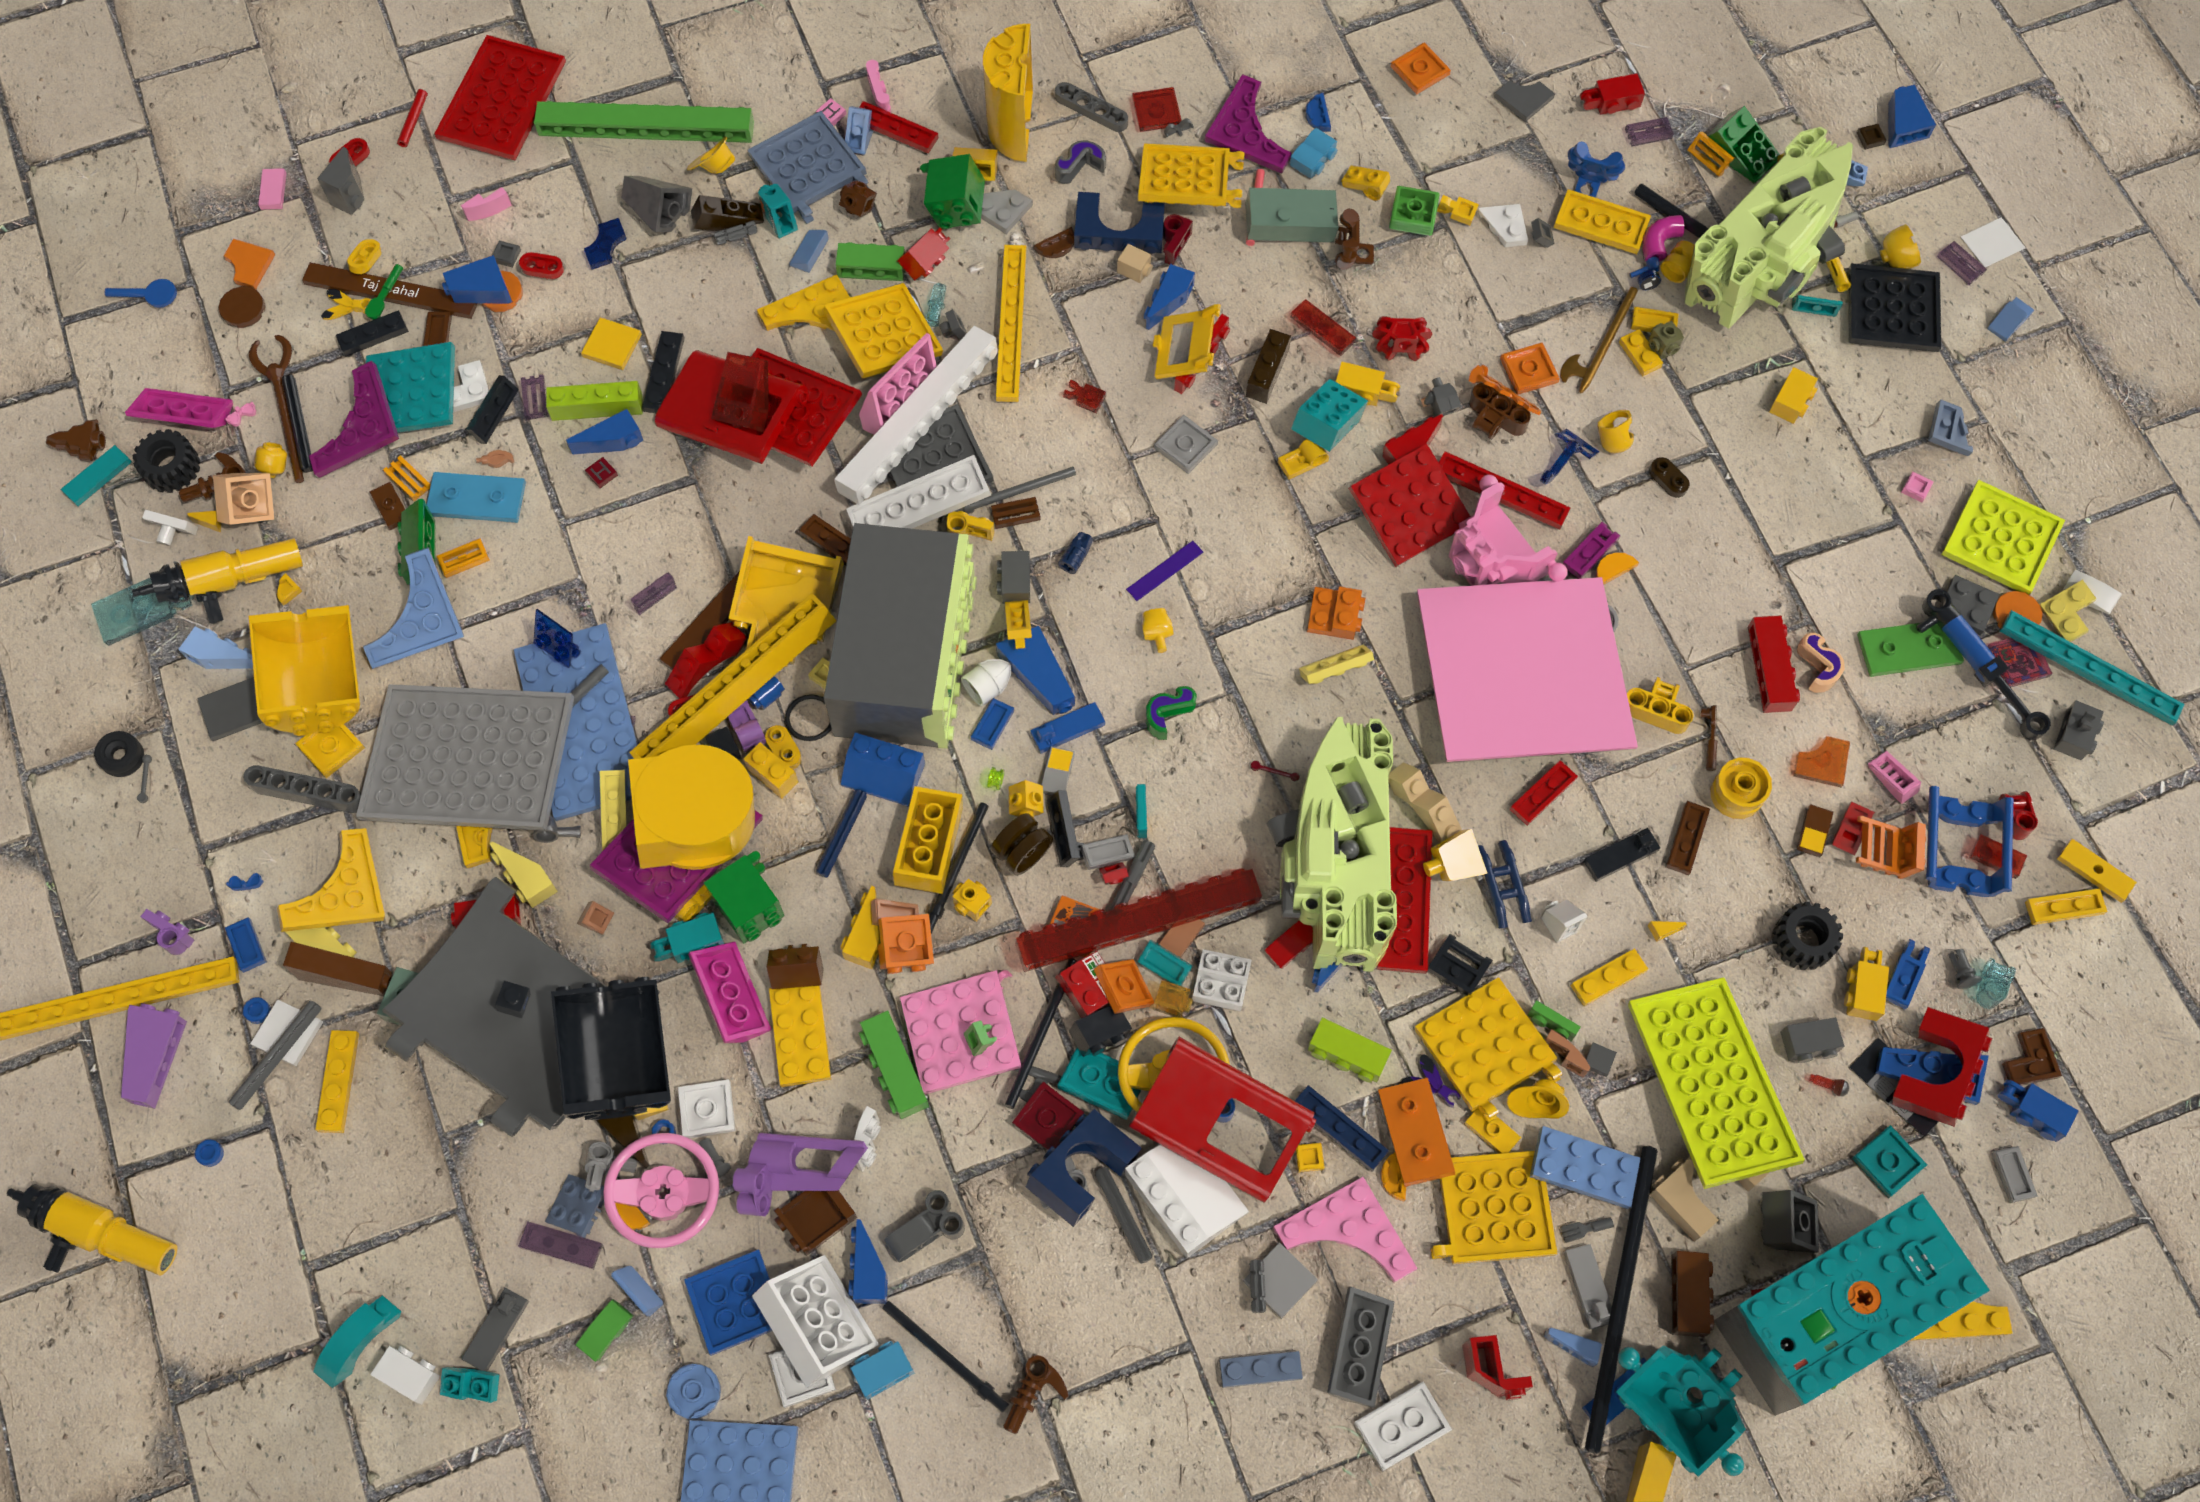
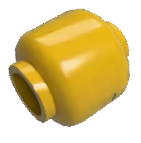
M265 442L256 449L254 467L262 473H270V478H275L276 475L282 474L286 469L287 452L282 449L280 444Z

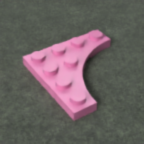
M1364 1177L1273 1227L1282 1245L1287 1250L1318 1241H1334L1353 1248L1356 1247L1370 1255L1387 1272L1394 1283L1418 1269Z

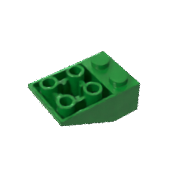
M1745 106L1729 113L1707 134L1708 137L1734 157L1729 166L1752 183H1756L1777 162L1780 155Z

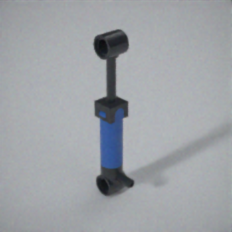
M1942 589L1931 591L1922 604V610L1929 618L1916 626L1918 632L1923 633L1935 624H1938L1975 670L1974 676L1985 688L1994 682L2023 718L2020 725L2021 734L2029 740L2041 738L2050 729L2051 722L2049 717L2042 712L2031 713L2002 677L2009 670V667L2000 656H1994L1952 604L1949 593ZM1931 600L1940 601L1942 607L1937 608L1933 606ZM2030 722H2037L2040 725V731L2032 729Z

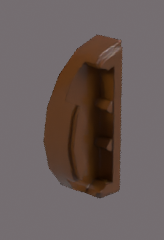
M1070 227L1035 244L1034 250L1046 258L1056 259L1065 256L1074 246L1073 228Z

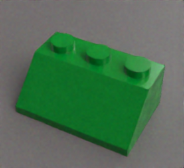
M418 499L401 512V521L398 522V531L401 535V542H398V552L401 556V563H398V573L400 577H403L407 585H410V574L405 555L429 547L436 564V521L424 499Z

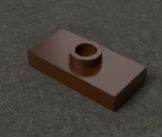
M388 482L369 491L389 530L398 527V522L401 521V512L405 508L392 483Z

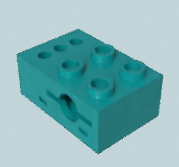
M1329 379L1298 409L1291 430L1330 452L1360 422L1368 400Z

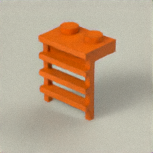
M1861 815L1858 816L1857 821L1863 824L1861 857H1856V863L1861 864L1862 867H1872L1874 871H1885L1887 875H1897L1900 879L1924 871L1926 862V824L1916 822L1901 829ZM1873 826H1874V827H1875V834H1874V858H1873V861H1872V860H1871V855H1872V832H1873ZM1885 830L1887 831L1886 865H1884Z

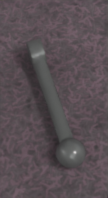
M147 754L142 757L144 767L141 793L137 796V800L140 803L148 801L146 787L149 763H151L152 757Z

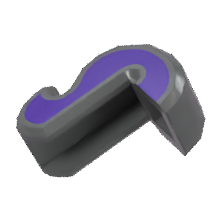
M1088 140L1073 143L1068 149V158L1064 159L1063 156H1060L1055 161V178L1062 184L1071 183L1086 163L1104 173L1106 169L1104 149Z

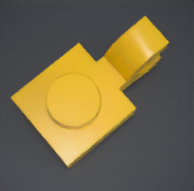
M1443 195L1437 212L1443 214L1450 212L1452 213L1451 219L1470 226L1479 204L1462 197H1458L1457 201H1454Z

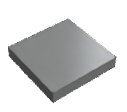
M1183 415L1154 444V448L1189 474L1218 445V440L1187 416Z
M1279 1242L1263 1259V1275H1265L1266 1297L1264 1300H1266V1305L1282 1319L1318 1279ZM1250 1273V1274L1243 1280V1282H1244L1249 1288H1250V1275H1252V1273Z

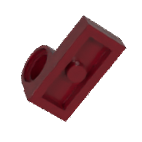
M1171 214L1164 220L1163 236L1166 244L1163 248V253H1165V263L1169 265L1175 263L1192 235L1193 221L1177 214Z

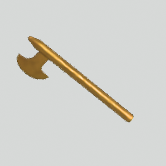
M1630 287L1589 368L1578 363L1581 354L1572 355L1565 361L1560 375L1564 383L1571 376H1578L1583 378L1580 385V393H1583L1590 386L1638 293L1637 288Z

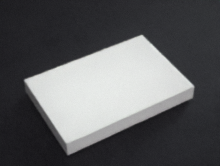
M1424 1381L1354 1422L1382 1472L1452 1430Z

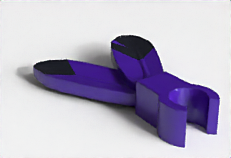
M1425 1054L1421 1055L1420 1067L1425 1077L1429 1080L1432 1094H1437L1445 1101L1447 1106L1454 1108V1103L1450 1102L1448 1097L1454 1095L1459 1100L1461 1098L1460 1093L1443 1085L1440 1074L1432 1059ZM1410 1076L1402 1079L1401 1082L1403 1084L1424 1078Z

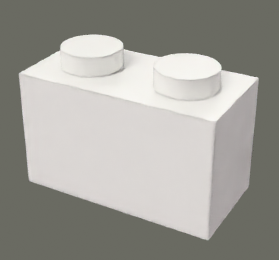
M389 1346L370 1375L422 1405L440 1375L433 1372L436 1367L424 1359L420 1363L411 1359L414 1353L402 1346H399L397 1350Z

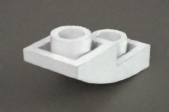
M2075 570L2063 590L2083 580L2096 597V601L2088 606L2110 614L2121 597V593L2109 585Z

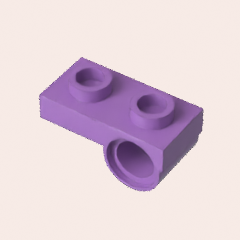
M746 700L728 716L745 753L752 750L759 742L762 744L767 743L763 731Z
M146 909L140 916L148 924L159 930L157 934L158 944L172 955L182 954L195 941L188 935L190 932L188 928L178 922L175 926L169 923L171 918L159 910L153 913ZM177 937L175 942L169 945L170 940Z

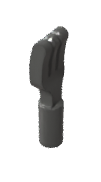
M1609 1217L1591 1222L1588 1225L1577 1222L1560 1227L1563 1232L1562 1235L1565 1243L1584 1238L1588 1232L1612 1228L1614 1224L1612 1218Z

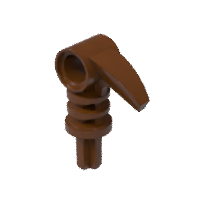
M221 452L215 454V457L225 466L222 472H218L216 475L246 473L242 466L231 456ZM212 475L208 476L207 481L200 477L198 478V484L180 489L179 496L181 500L187 502L202 496L206 500L211 499L212 493H214Z
M1035 1355L1028 1359L1025 1367L1027 1375L1025 1379H1020L1019 1381L1022 1384L1021 1388L1015 1389L1018 1395L1009 1399L1013 1406L1003 1428L1010 1433L1017 1434L1027 1412H1034L1035 1408L1031 1403L1032 1401H1037L1038 1398L1035 1394L1036 1392H1041L1045 1384H1050L1064 1400L1069 1397L1062 1377L1043 1356ZM1042 1363L1046 1368L1044 1374L1034 1376L1030 1372L1033 1364Z

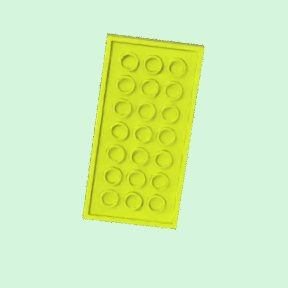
M1725 977L1629 1001L1628 1007L1704 1189L1803 1164L1805 1161Z

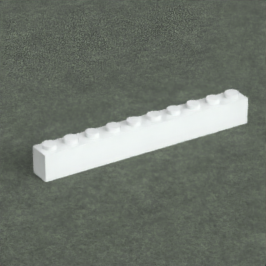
M973 326L834 479L837 492L858 505L864 499L869 498L873 489L885 480L891 469L896 467L900 463L901 458L913 449L918 439L928 432L929 427L941 418L945 409L955 402L957 396L963 390L968 388L972 379L982 372L984 366L990 360L995 358L998 352L996 337Z

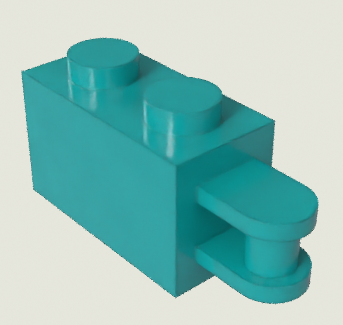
M702 913L693 920L673 923L670 928L666 929L667 937L651 942L650 947L655 951L654 960L656 962L675 957L677 963H681L690 959V952L725 943L714 913ZM670 945L671 949L665 951L664 946Z

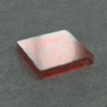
M1174 87L1132 93L1140 132L1164 129L1168 124L1178 125L1182 121Z

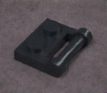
M1449 934L1430 963L1428 971L1462 993L1471 996L1493 960L1487 956L1484 958L1455 940V936ZM1451 948L1480 966L1479 969L1476 970L1449 953L1448 950Z

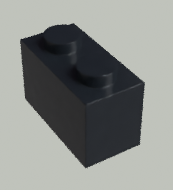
M1109 1006L1076 1020L1069 1033L1083 1057L1089 1054L1096 1056L1105 1051L1109 1045L1118 1046L1124 1043L1132 1027L1123 1012L1115 1014L1112 1007Z

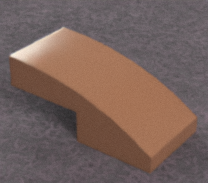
M1551 1029L1545 1041L1553 1051L1565 1057L1561 1066L1584 1078L1590 1069L1584 1056L1567 1039Z

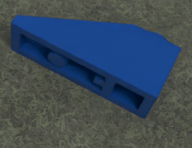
M628 409L566 439L572 455L624 451L644 441L640 429Z

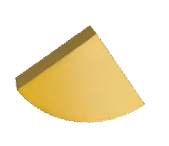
M286 573L280 578L277 590V597L284 606L302 592L300 587Z

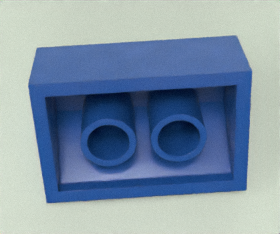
M855 733L846 754L841 786L852 790L859 789L866 794L909 807L914 786L918 785L925 767L924 754Z

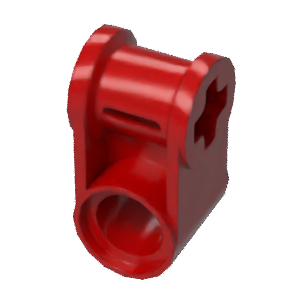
M2023 791L2018 795L2001 794L1999 800L2005 797L2014 799L2013 839H2026L2038 825L2030 794L2027 791Z

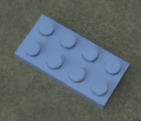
M1542 1126L1539 1129L1530 1177L1628 1209L1632 1206L1640 1158Z

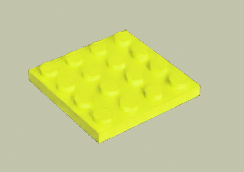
M1978 480L1941 555L2012 589L2030 595L2065 519Z

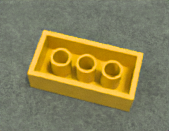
M914 786L893 870L894 886L943 894L963 811L962 794Z

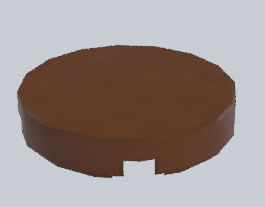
M240 286L226 292L221 298L218 308L221 317L228 325L245 328L252 326L262 318L261 314L263 310L265 312L266 306L263 297L256 289Z

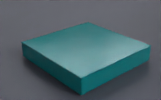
M1891 1125L1852 1157L1854 1162L1888 1199L1927 1166V1163Z

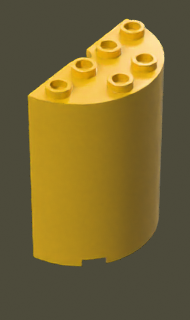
M1017 24L1005 28L1004 32L996 38L993 36L987 43L983 53L988 136L994 147L1000 153L1013 160L1027 162L1029 129L1025 128V123L1031 120L1033 99L1031 24Z
M349 605L306 609V612L303 614H294L291 611L248 616L257 714L266 726L294 733L297 736H304L315 732L329 733L334 728L350 721L358 713L360 698Z

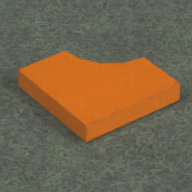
M236 239L232 240L224 254L225 260L235 266L234 282L237 285L257 289L275 256L273 250Z

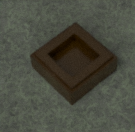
M1879 124L1858 128L1856 132L1865 150L1885 145L1887 141Z

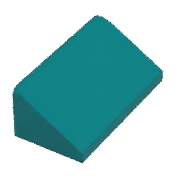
M1796 295L1792 300L1793 311L1833 317L1837 316L1843 305V301Z

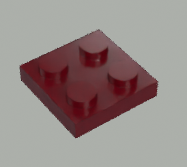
M1042 1082L1013 1120L1012 1124L1048 1151L1052 1146L1057 1148L1061 1144L1059 1142L1066 1131H1072L1084 1112L1045 1082Z

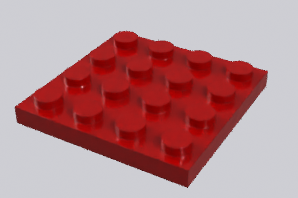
M1428 444L1421 446L1348 488L1395 567L1454 535V532L1460 529L1459 524L1471 517Z

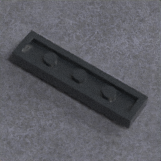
M661 331L642 406L644 412L657 413L674 384L685 340L683 333Z

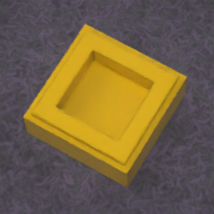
M1321 1143L1298 1145L1295 1150L1298 1173L1325 1169Z

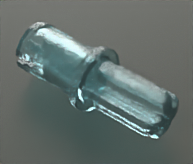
M939 282L933 286L931 300L927 302L929 308L926 321L931 327L939 326L941 311L945 308L943 302L947 288L946 285Z

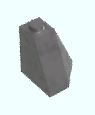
M624 176L621 198L652 231L672 232L677 226L675 222L681 215L685 216L690 210L693 188L643 176Z

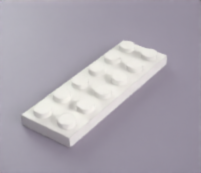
M972 455L865 500L860 505L856 504L846 508L853 526L854 523L912 529L989 497L991 493L977 460Z

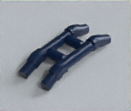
M1502 840L1498 843L1505 865L1492 868L1491 860L1484 846L1478 845L1487 874H1484L1493 902L1492 905L1498 928L1508 927L1503 900L1515 897L1522 923L1532 922L1528 897L1524 891L1514 853L1509 847L1508 842ZM1509 875L1513 888L1499 891L1495 877Z

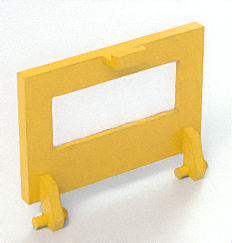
M1214 304L1202 311L1163 317L1161 336L1160 334L1154 335L1153 347L1158 349L1154 375L1156 379L1207 372L1208 365H1213L1214 353H1210L1214 318L1220 315V304Z

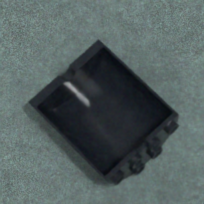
M639 977L634 979V982L624 983V980H613L608 982L607 987H598L597 983H587L582 985V988L571 989V986L557 987L556 991H551L563 1110L566 1118L577 1119L584 1116L585 1120L619 1118L645 1113L647 1108H661L671 1102L656 979L650 980V977Z

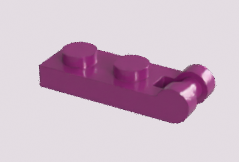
M1601 522L1567 557L1563 564L1570 573L1578 579H1582L1601 557L1617 543L1621 535L1616 531L1613 533L1608 529L1607 524Z

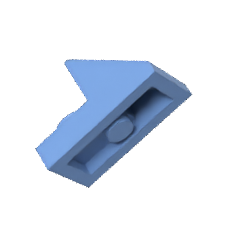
M850 106L845 142L854 153L865 155L873 134V130L870 129L872 110Z
M2016 297L2012 302L2009 301L1987 329L2006 342L2032 315L2034 309Z

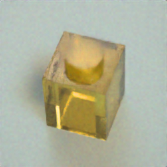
M1162 980L1153 1010L1173 1017L1183 1018L1184 1012L1189 1013L1193 1003V999L1189 998L1191 989Z

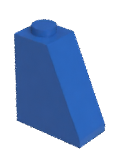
M1902 86L1895 89L1888 103V146L1894 148L1930 138L1936 123L1916 86Z
M494 255L443 273L446 282H443L442 286L446 295H451L455 303H512Z

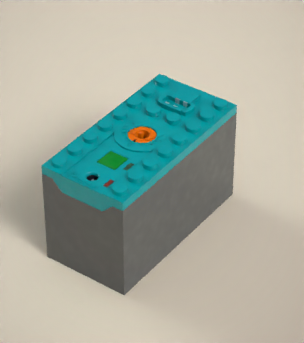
M1922 1193L1715 1319L1714 1323L1776 1416L1807 1404L1986 1294L1990 1289Z

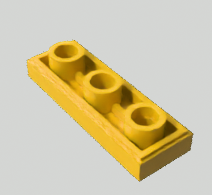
M2073 838L2067 843L2057 860L2120 903L2125 901L2137 883Z

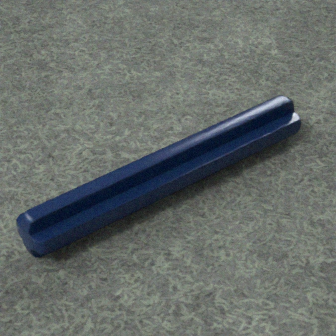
M859 789L854 791L816 868V874L824 878L829 876L865 803L867 795L864 791Z

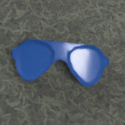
M254 873L247 882L241 880L238 876H232L229 882H226V885L233 891L259 888L264 881L260 874Z

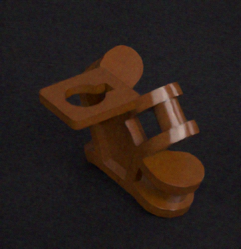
M1348 208L1340 215L1339 221L1342 225H1338L1339 234L1338 238L1335 239V244L1342 245V249H1344L1343 252L1335 257L1336 265L1342 270L1351 268L1354 263L1370 265L1374 263V245L1360 243L1359 215L1354 209ZM1364 249L1368 252L1369 256L1361 258L1357 255V251Z

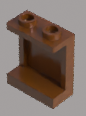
M839 1190L804 1191L783 1208L779 1209L777 1207L774 1210L778 1216L774 1221L782 1232L786 1229L790 1232L792 1238L789 1241L797 1253L802 1250L806 1256L858 1218Z

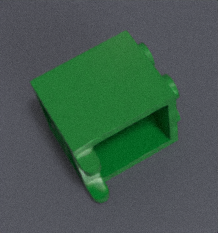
M970 154L931 159L928 163L920 166L922 173H927L924 205L939 228L950 229L952 227L981 224L985 179Z
M753 851L747 856H742L704 882L712 901L743 944L747 941L752 942L756 940L762 931L768 927H775L785 916L779 900L761 877V874L765 872L764 864L758 863L754 865L761 859L760 853L757 851Z

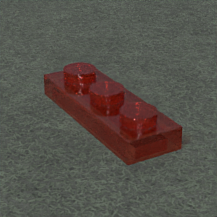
M1307 299L1291 312L1290 318L1340 356L1356 341L1354 335Z

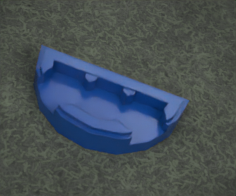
M1324 93L1315 95L1307 104L1306 119L1313 128H1318L1322 132H1331Z

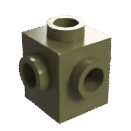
M1672 321L1665 324L1660 323L1651 330L1652 333L1648 339L1649 346L1652 351L1657 353L1661 360L1674 355L1680 350L1684 336Z

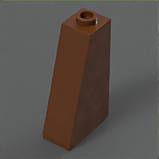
M290 942L283 966L300 981L379 996L385 995L393 973L385 965L296 942Z

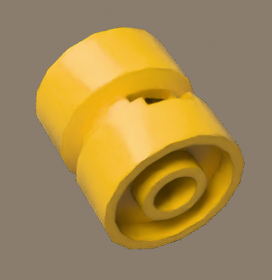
M1685 240L1679 241L1664 259L1660 269L1668 280L1675 283L1685 281L1690 271L1695 244Z

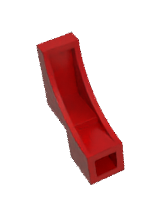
M732 622L713 626L704 644L688 647L683 650L665 682V685L679 699L687 697L698 681L712 668L739 653L747 637L737 627L733 626Z

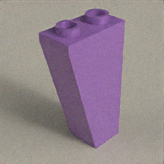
M143 1003L140 1004V1007L129 1005L121 1098L130 1104L156 1108L187 1023L186 1020L179 1016L180 1012L167 1008L164 1009V1012L157 1011L154 1006Z

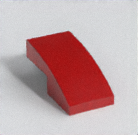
M1850 802L1831 845L1855 856L1862 842L1863 823L1857 821L1858 816L1861 815L1872 819L1875 812Z
M1299 920L1265 949V952L1283 969L1299 953H1303L1313 944L1312 925H1305Z

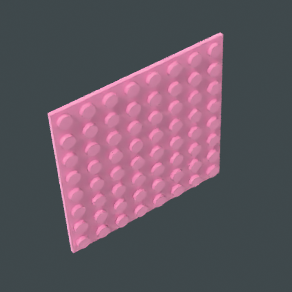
M1602 577L1417 589L1446 762L1637 749L1636 735Z

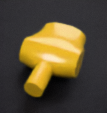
M1164 608L1147 610L1142 614L1144 640H1155L1158 653H1164L1167 651L1165 638L1174 635L1171 619Z

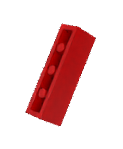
M1782 615L1753 617L1747 628L1763 713L1791 712L1800 701V692L1795 687L1794 682L1796 671L1791 666L1792 651L1790 645H1787V626L1783 624Z

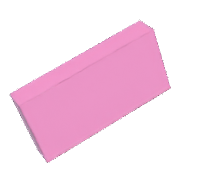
M284 168L262 169L258 204L261 210L283 209L287 174Z

